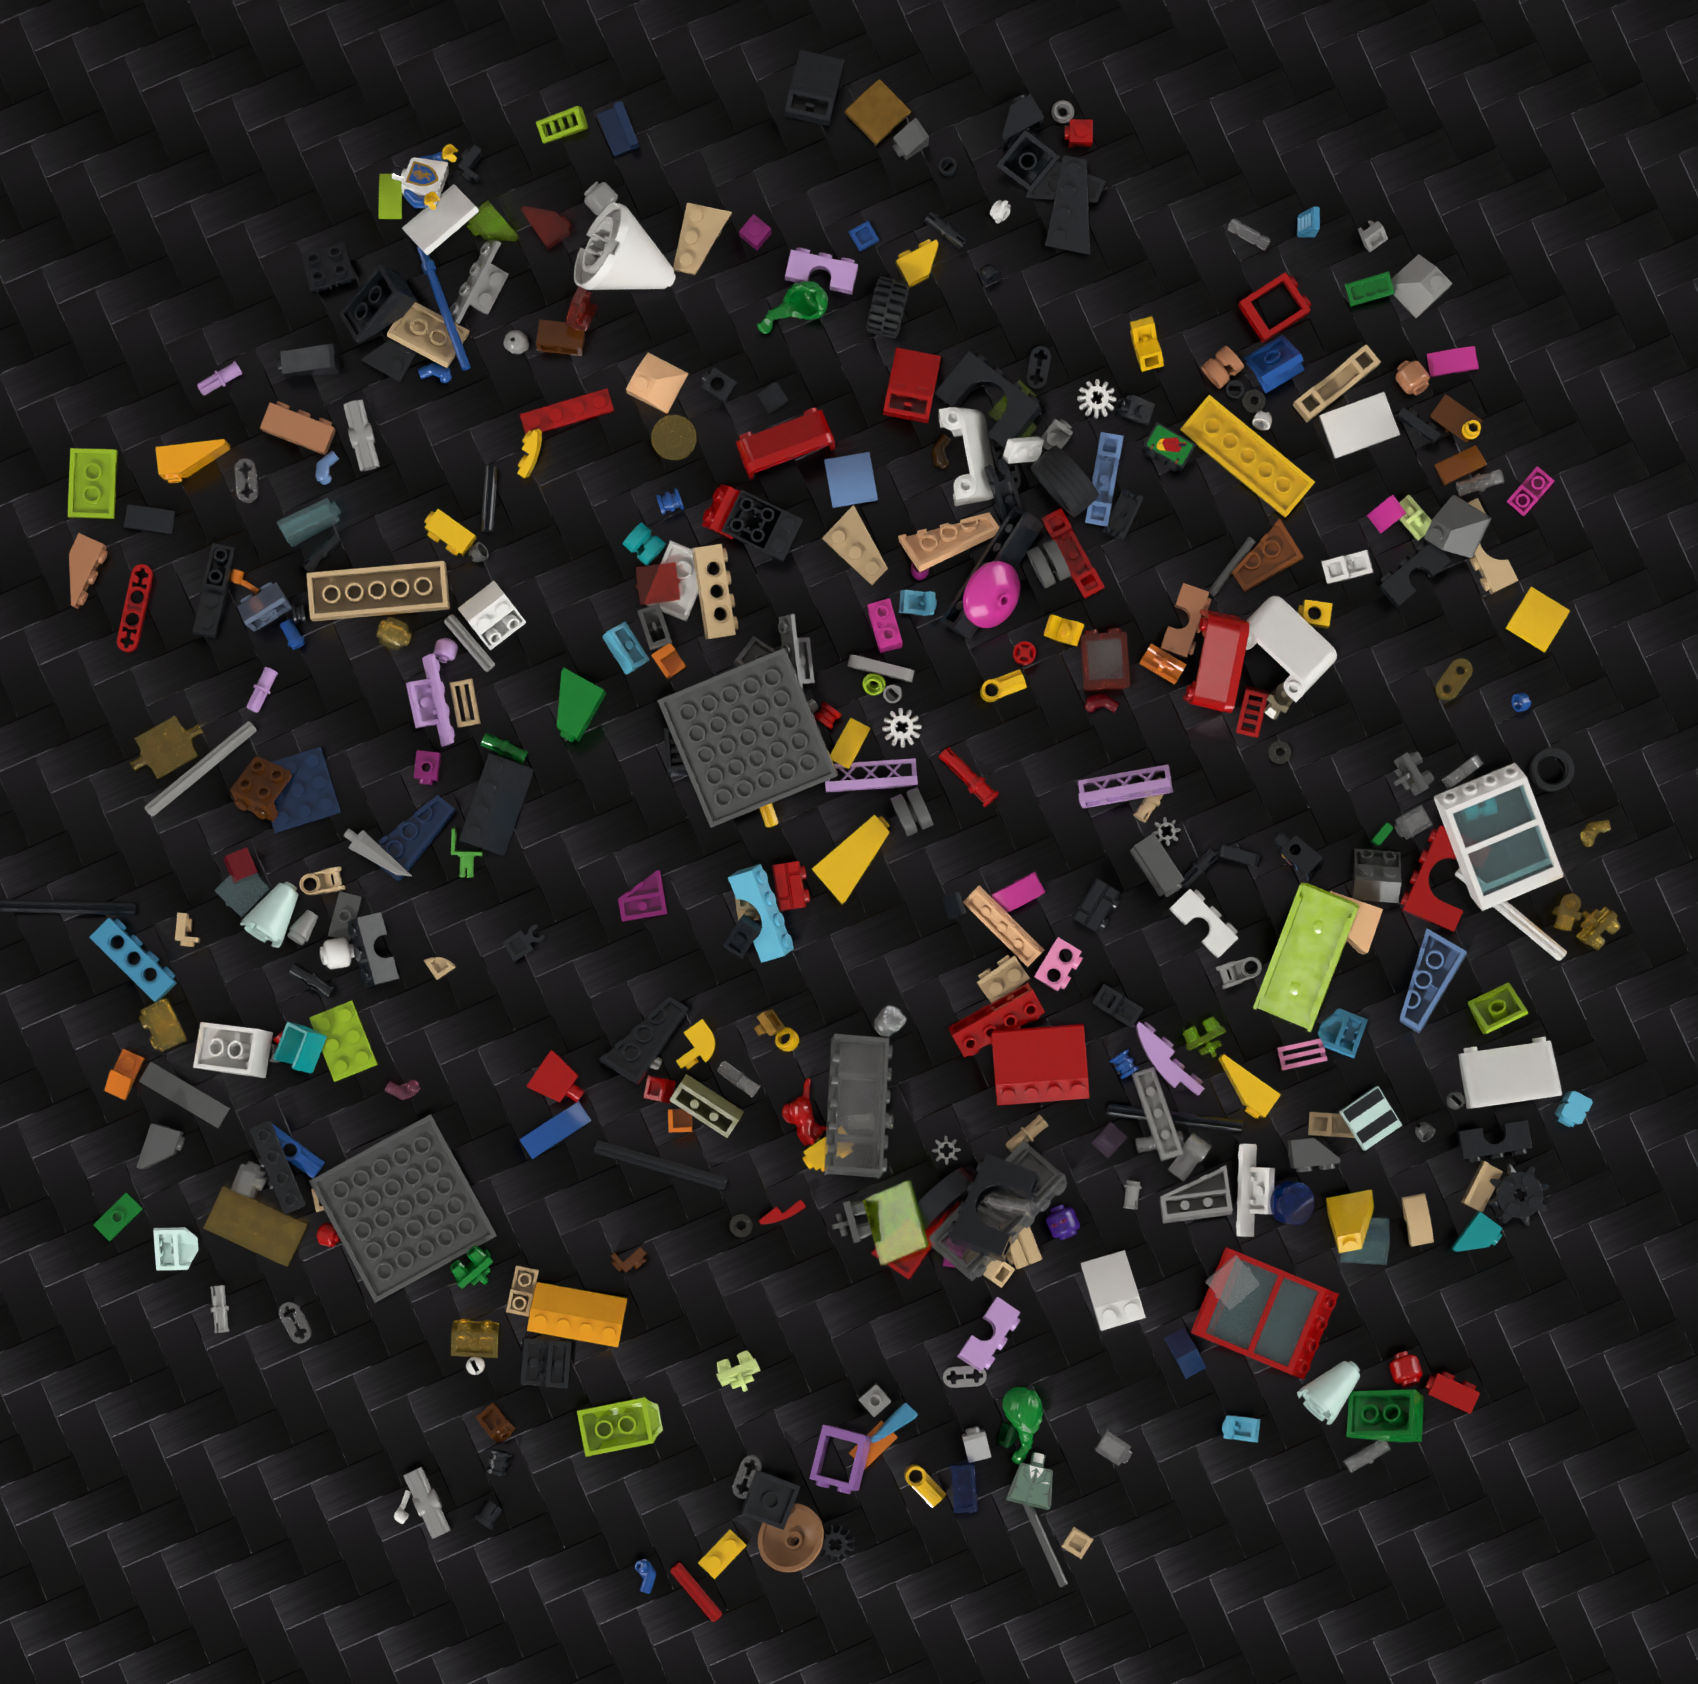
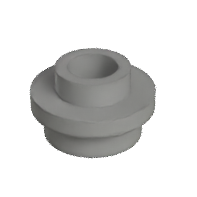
M1061 100L1053 105L1051 114L1056 122L1061 124L1068 123L1074 116V108L1068 101ZM1060 109H1065L1067 111V114L1065 116H1060L1058 111Z

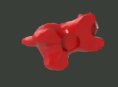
M807 1078L803 1085V1095L794 1099L791 1103L785 1104L782 1109L783 1118L787 1123L797 1126V1135L805 1146L808 1144L813 1145L816 1141H819L823 1131L826 1129V1126L817 1124L813 1117L812 1105L809 1100L810 1078Z

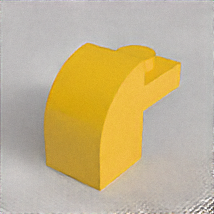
M1153 317L1130 322L1131 338L1141 371L1144 372L1164 366Z
M701 1019L684 1032L694 1048L676 1060L681 1069L685 1066L687 1069L693 1067L699 1062L697 1059L699 1056L705 1062L709 1061L715 1051L714 1035L705 1021Z

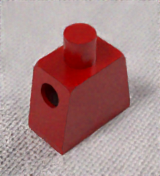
M553 1050L549 1052L526 1086L560 1103L566 1095L575 1102H578L585 1092L574 1084L579 1075Z

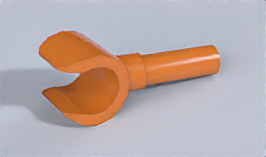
M233 569L230 576L231 582L242 585L257 594L259 591L257 587L242 580L244 572Z

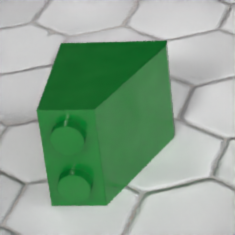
M563 668L561 671L557 728L561 731L559 733L561 737L573 743L574 739L580 742L602 703L606 692L566 668Z

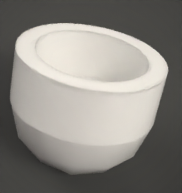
M1261 410L1254 416L1252 424L1259 430H1268L1272 423V416L1269 412L1265 413Z
M478 1356L469 1358L466 1363V1369L472 1375L482 1373L485 1368L484 1360ZM475 1360V1363L479 1369V1371L475 1372V1369L471 1363V1361Z

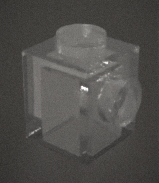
M248 1161L247 1165L241 1164L231 1190L250 1198H255L257 1191H262L267 1179L263 1177L265 1172L260 1170V1165Z

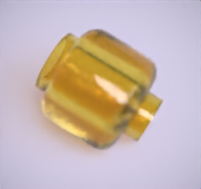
M389 617L380 622L376 637H378L381 645L397 651L403 645H408L412 633L408 632L409 626L406 622Z

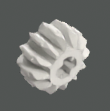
M1099 379L1095 380L1094 387L1090 381L1086 382L1088 390L1083 387L1079 390L1085 396L1077 397V401L1085 402L1079 406V409L1088 408L1085 414L1087 417L1093 411L1094 419H1098L1099 412H1101L1102 416L1106 417V409L1113 411L1114 407L1110 403L1116 402V397L1109 396L1115 390L1113 388L1105 390L1108 382H1104L1103 386L1100 387ZM1094 394H1097V397L1101 395L1100 404H1096V401L1095 403L1092 402Z
M899 708V716H896L895 712L891 711L890 715L893 720L889 718L884 719V722L890 726L882 727V731H891V733L885 736V739L889 740L894 737L892 741L893 746L897 744L898 740H901V748H904V740L907 739L908 743L913 745L914 742L910 736L919 738L920 735L913 730L921 729V725H913L919 718L915 716L910 720L911 710H908L906 716H903V709ZM898 723L908 725L906 733L903 734L902 731H896Z

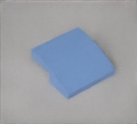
M869 452L824 460L833 508L878 500Z

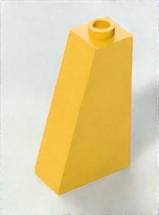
M875 815L872 816L812 868L813 872L841 904L846 902L890 833L887 829L890 825L882 816L879 818Z

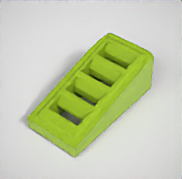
M579 106L536 122L543 144L589 128L583 109ZM572 115L576 116L578 125H575ZM567 117L570 126L569 129L566 128L563 118ZM558 120L561 132L557 131L554 121ZM548 123H549V125H550V128H551V131H552V134H553V135H550V136H549V134H548V131H547V128H546V125H545V124H548Z

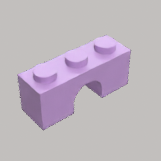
M797 248L796 251L791 250L785 280L797 283L809 281L812 272L822 269L831 276L830 290L852 295L858 271V264H854V260L849 258L836 260L832 259V255L826 253H819V255L809 254L810 250L804 248Z
M996 1297L983 1316V1319L989 1322L993 1328L992 1338L988 1341H981L973 1335L970 1336L957 1357L979 1372L984 1368L988 1370L995 1360L992 1356L996 1349L1001 1350L1008 1340L1005 1335L1009 1329L1014 1331L1020 1322V1319L1017 1318L1020 1312L999 1297Z

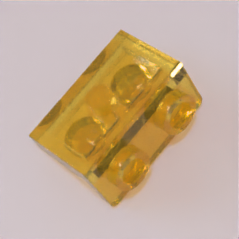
M460 1319L453 1321L451 1356L497 1358L499 1323L491 1320L479 1322Z

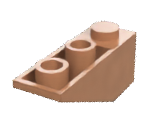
M78 533L69 552L71 605L77 609L79 605H84L88 597L87 588L89 584H94L98 575L96 569L99 563L103 564L108 554L105 551L107 547L104 544Z

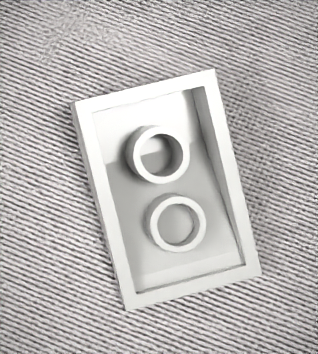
M200 1022L193 1068L266 1078L273 1033L254 1028Z
M1125 1250L1080 1263L1101 1331L1146 1318Z

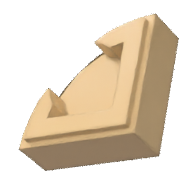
M431 957L424 960L436 980L456 968L451 961L442 957Z

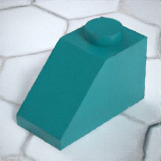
M1477 1211L1450 1249L1458 1252L1485 1248L1491 1244L1496 1245L1502 1237L1500 1231L1503 1228L1483 1213Z

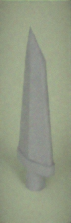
M351 829L345 832L344 836L352 842L349 846V849L359 853L396 875L412 876L364 830L358 835Z

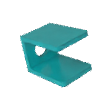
M287 1021L273 1059L293 1064L292 1069L313 1073L327 1036L308 1026Z

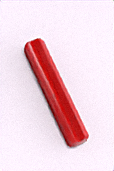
M677 1563L671 1568L670 1572L706 1616L712 1622L718 1620L722 1616V1612L681 1563Z

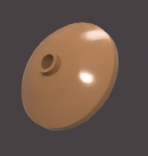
M794 1504L784 1530L762 1523L758 1534V1548L761 1557L770 1567L780 1572L789 1573L802 1570L815 1560L822 1548L824 1540L822 1522L810 1508L801 1504ZM799 1539L798 1545L795 1546V1541Z

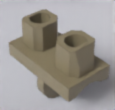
M1284 682L1272 690L1266 699L1269 701V704L1263 712L1275 720L1281 711L1286 713L1293 701L1284 690Z

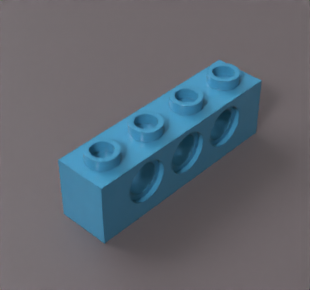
M108 918L89 938L154 1002H159L177 984L173 979L176 975L168 967L163 969L157 963L159 958L150 950L146 952L140 947L143 943L134 934L130 937L124 931L127 927L118 918L115 920ZM117 936H122L124 939V945L120 949H116L113 945V940ZM133 952H138L141 957L140 962L136 965H132L129 960ZM150 968H154L157 972V976L153 981H149L146 978V972Z

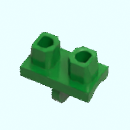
M474 1245L466 1253L467 1257L471 1260L470 1263L465 1266L460 1260H456L450 1266L461 1289L469 1282L473 1285H476L479 1281L484 1285L489 1282L486 1275L491 1272V1269L488 1267L493 1263L490 1257L491 1254L487 1249L481 1250Z

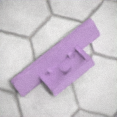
M433 653L422 658L426 679L408 682L406 686L415 727L437 725L440 743L443 747L454 743L455 734L453 727L450 726L449 706L445 703V687L439 676L440 664Z

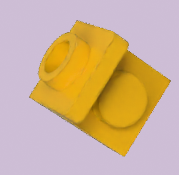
M1051 614L1044 631V636L1061 643L1077 646L1084 624Z

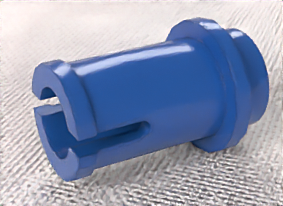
M293 619L286 620L280 624V628H282L289 642L287 644L288 647L295 650L305 644L303 641L305 638L300 635Z

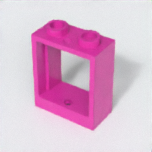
M890 598L868 604L867 610L880 654L902 648L903 642Z

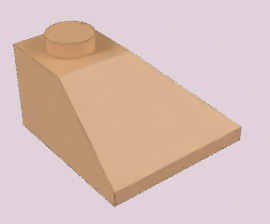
M647 353L632 376L626 392L668 414L689 373Z

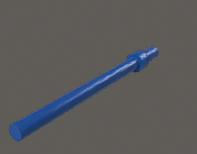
M418 247L417 250L422 261L423 273L427 275L460 366L462 370H468L471 366L437 278L435 263L430 259L429 255H426Z

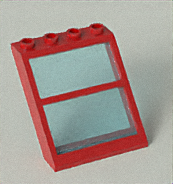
M1225 1247L1191 1333L1304 1380L1339 1294Z

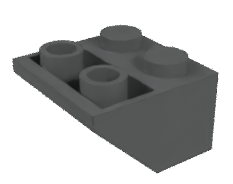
M1354 849L1352 898L1364 901L1398 903L1402 883L1401 853Z
M1315 1138L1287 1140L1290 1168H1296V1172L1312 1171V1166H1319V1170L1333 1169L1335 1164L1340 1163V1158Z

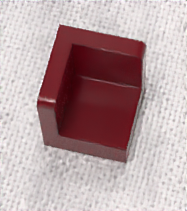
M247 847L226 855L223 859L234 884L257 873Z

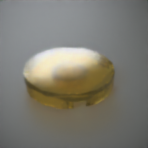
M668 415L660 419L654 425L651 433L652 445L656 453L667 460L677 461L688 457L694 450L697 442L696 430L693 424L685 417L679 415Z

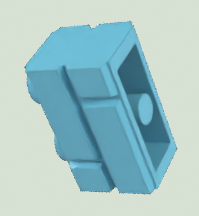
M1576 1091L1566 1092L1562 1099L1563 1104H1559L1555 1112L1556 1116L1559 1117L1558 1122L1568 1127L1582 1124L1586 1117L1585 1112L1589 1111L1593 1103L1592 1100Z

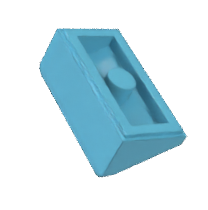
M626 621L610 629L602 636L625 674L631 673L650 660Z

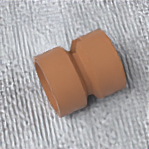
M1226 345L1215 353V359L1210 358L1201 366L1204 374L1219 389L1230 381V375L1235 376L1244 368L1238 356Z

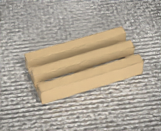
M473 679L450 682L458 728L481 724ZM466 684L469 685L475 720L470 718L464 686ZM455 686H460L466 718L464 722L461 720Z

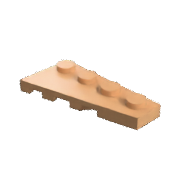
M990 512L961 519L960 523L951 525L946 523L940 525L938 529L930 531L923 529L917 531L915 535L906 536V534L899 535L898 538L918 571L921 572L994 537L1000 527Z

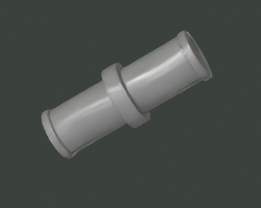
M225 1285L210 1287L213 1305L210 1309L214 1316V1333L229 1332L227 1317L229 1306H226Z

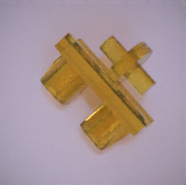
M1565 895L1561 900L1560 906L1554 908L1553 914L1557 915L1553 927L1567 932L1571 930L1574 921L1580 920L1582 913L1577 911L1581 907V901L1577 895Z
M1606 907L1600 912L1595 909L1591 914L1584 911L1582 916L1585 920L1580 925L1583 930L1576 937L1581 942L1599 950L1605 944V940L1600 934L1604 930L1614 934L1621 927L1616 920L1618 916L1614 911H1610Z

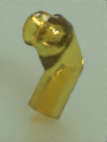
M1609 820L1588 823L1581 833L1582 844L1590 847L1594 845V839L1598 833L1610 831Z

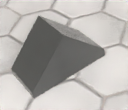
M659 604L638 610L650 650L672 643Z

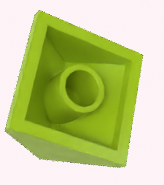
M1509 982L1468 1002L1482 1034H1487L1528 1014L1527 1009Z

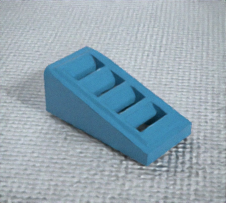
M1312 207L1300 213L1297 217V236L1315 238L1320 229L1319 207Z
M903 1403L877 1430L870 1441L875 1443L914 1420L918 1414L907 1403Z

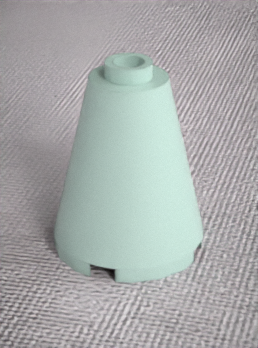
M289 882L279 883L243 918L240 924L246 925L244 929L260 941L265 943L266 940H270L273 942L271 946L279 948L283 942L299 896L296 892L297 888Z
M1343 1361L1300 1388L1297 1395L1299 1398L1301 1396L1304 1397L1306 1400L1303 1403L1304 1406L1321 1421L1326 1418L1328 1420L1327 1424L1330 1425L1336 1419L1360 1378L1358 1372L1360 1369L1352 1361Z

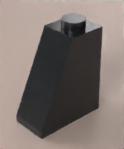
M325 344L281 351V358H277L278 371L282 372L285 378L339 373L338 350L334 344Z

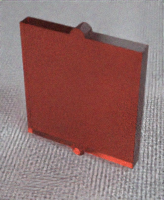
M676 562L636 567L638 582L636 588L639 590L640 605L680 600L678 585L680 579L677 577Z

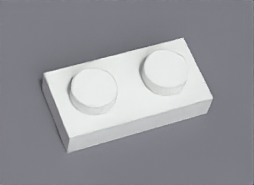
M1038 436L1008 439L1002 458L1008 464L1034 462L1038 460L1042 453L1044 440Z

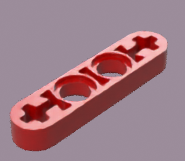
M139 564L132 570L117 637L118 647L128 653L135 651L139 645L153 581L152 569L144 564ZM142 569H145V572L148 574V578L145 577L142 581V585L146 586V589L133 587L134 583L139 584L140 577L137 576V572H141ZM135 591H141L144 595L143 601L139 604L133 603L131 599ZM131 613H135L139 617V622L135 626L127 624V616ZM125 627L130 630H137L136 634L131 632L130 639L134 643L129 645L128 648H125V644L122 643L123 639H127L129 633L124 631Z

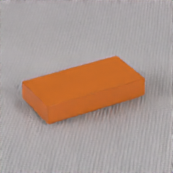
M881 1420L867 1435L873 1436L884 1422ZM894 1432L878 1442L873 1443L871 1441L864 1469L898 1438ZM858 1444L849 1452L854 1459Z

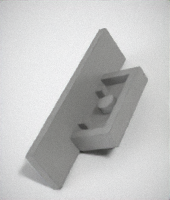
M488 239L481 247V255L470 268L469 278L461 286L457 301L449 309L454 323H460L469 305L484 314H489L509 275L491 264L501 245L500 242Z

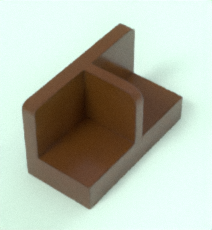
M1446 394L1430 415L1431 419L1446 428L1445 432L1448 433L1450 431L1464 442H1468L1469 439L1465 438L1462 434L1463 425L1471 420H1476L1480 424L1483 421ZM1470 426L1469 430L1475 432V429Z

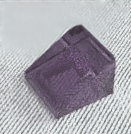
M1110 1122L1092 1141V1144L1109 1158L1127 1137Z

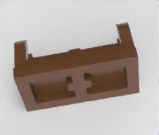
M540 319L536 340L537 351L582 356L585 325Z

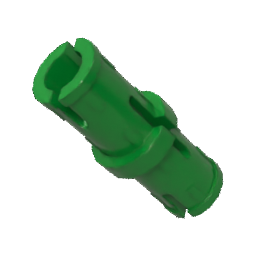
M487 732L480 745L498 753V756L502 758L505 756L520 764L524 763L528 754L527 750L510 744L509 740L506 739L504 741Z

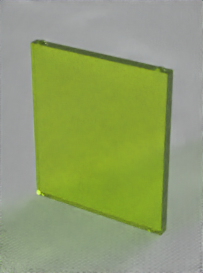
M905 1181L863 1200L880 1265H887L890 1262L929 1247L911 1181Z

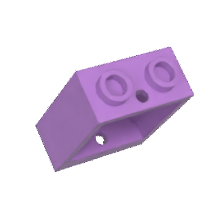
M823 1425L809 1479L815 1480L816 1485L821 1487L837 1486V1491L851 1494V1490L859 1491L872 1436L832 1425ZM830 1436L858 1444L849 1482L820 1475Z

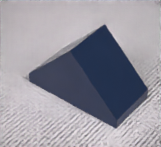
M1184 1327L1164 1337L1186 1379L1206 1368L1196 1346Z

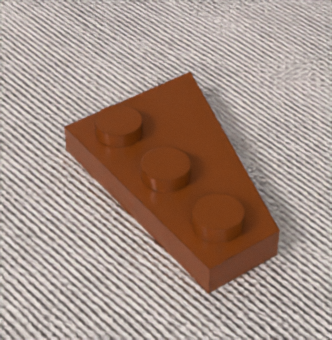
M1279 519L1273 528L1264 535L1257 546L1232 571V575L1245 593L1302 560L1303 555Z

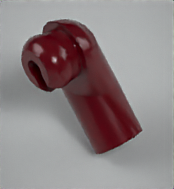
M1100 693L1089 696L1084 707L1088 712H1094L1096 708L1105 707L1115 712L1120 703L1106 694Z

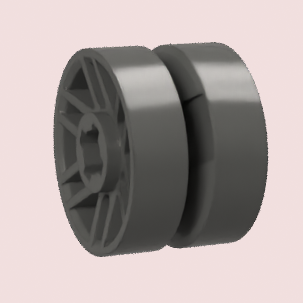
M1054 539L1042 543L1044 554L1038 546L1027 551L1033 569L1044 588L1055 584L1053 574L1060 581L1071 576L1067 563Z
M917 787L906 791L907 802L902 794L890 798L907 837L918 832L916 822L919 823L923 830L934 825Z

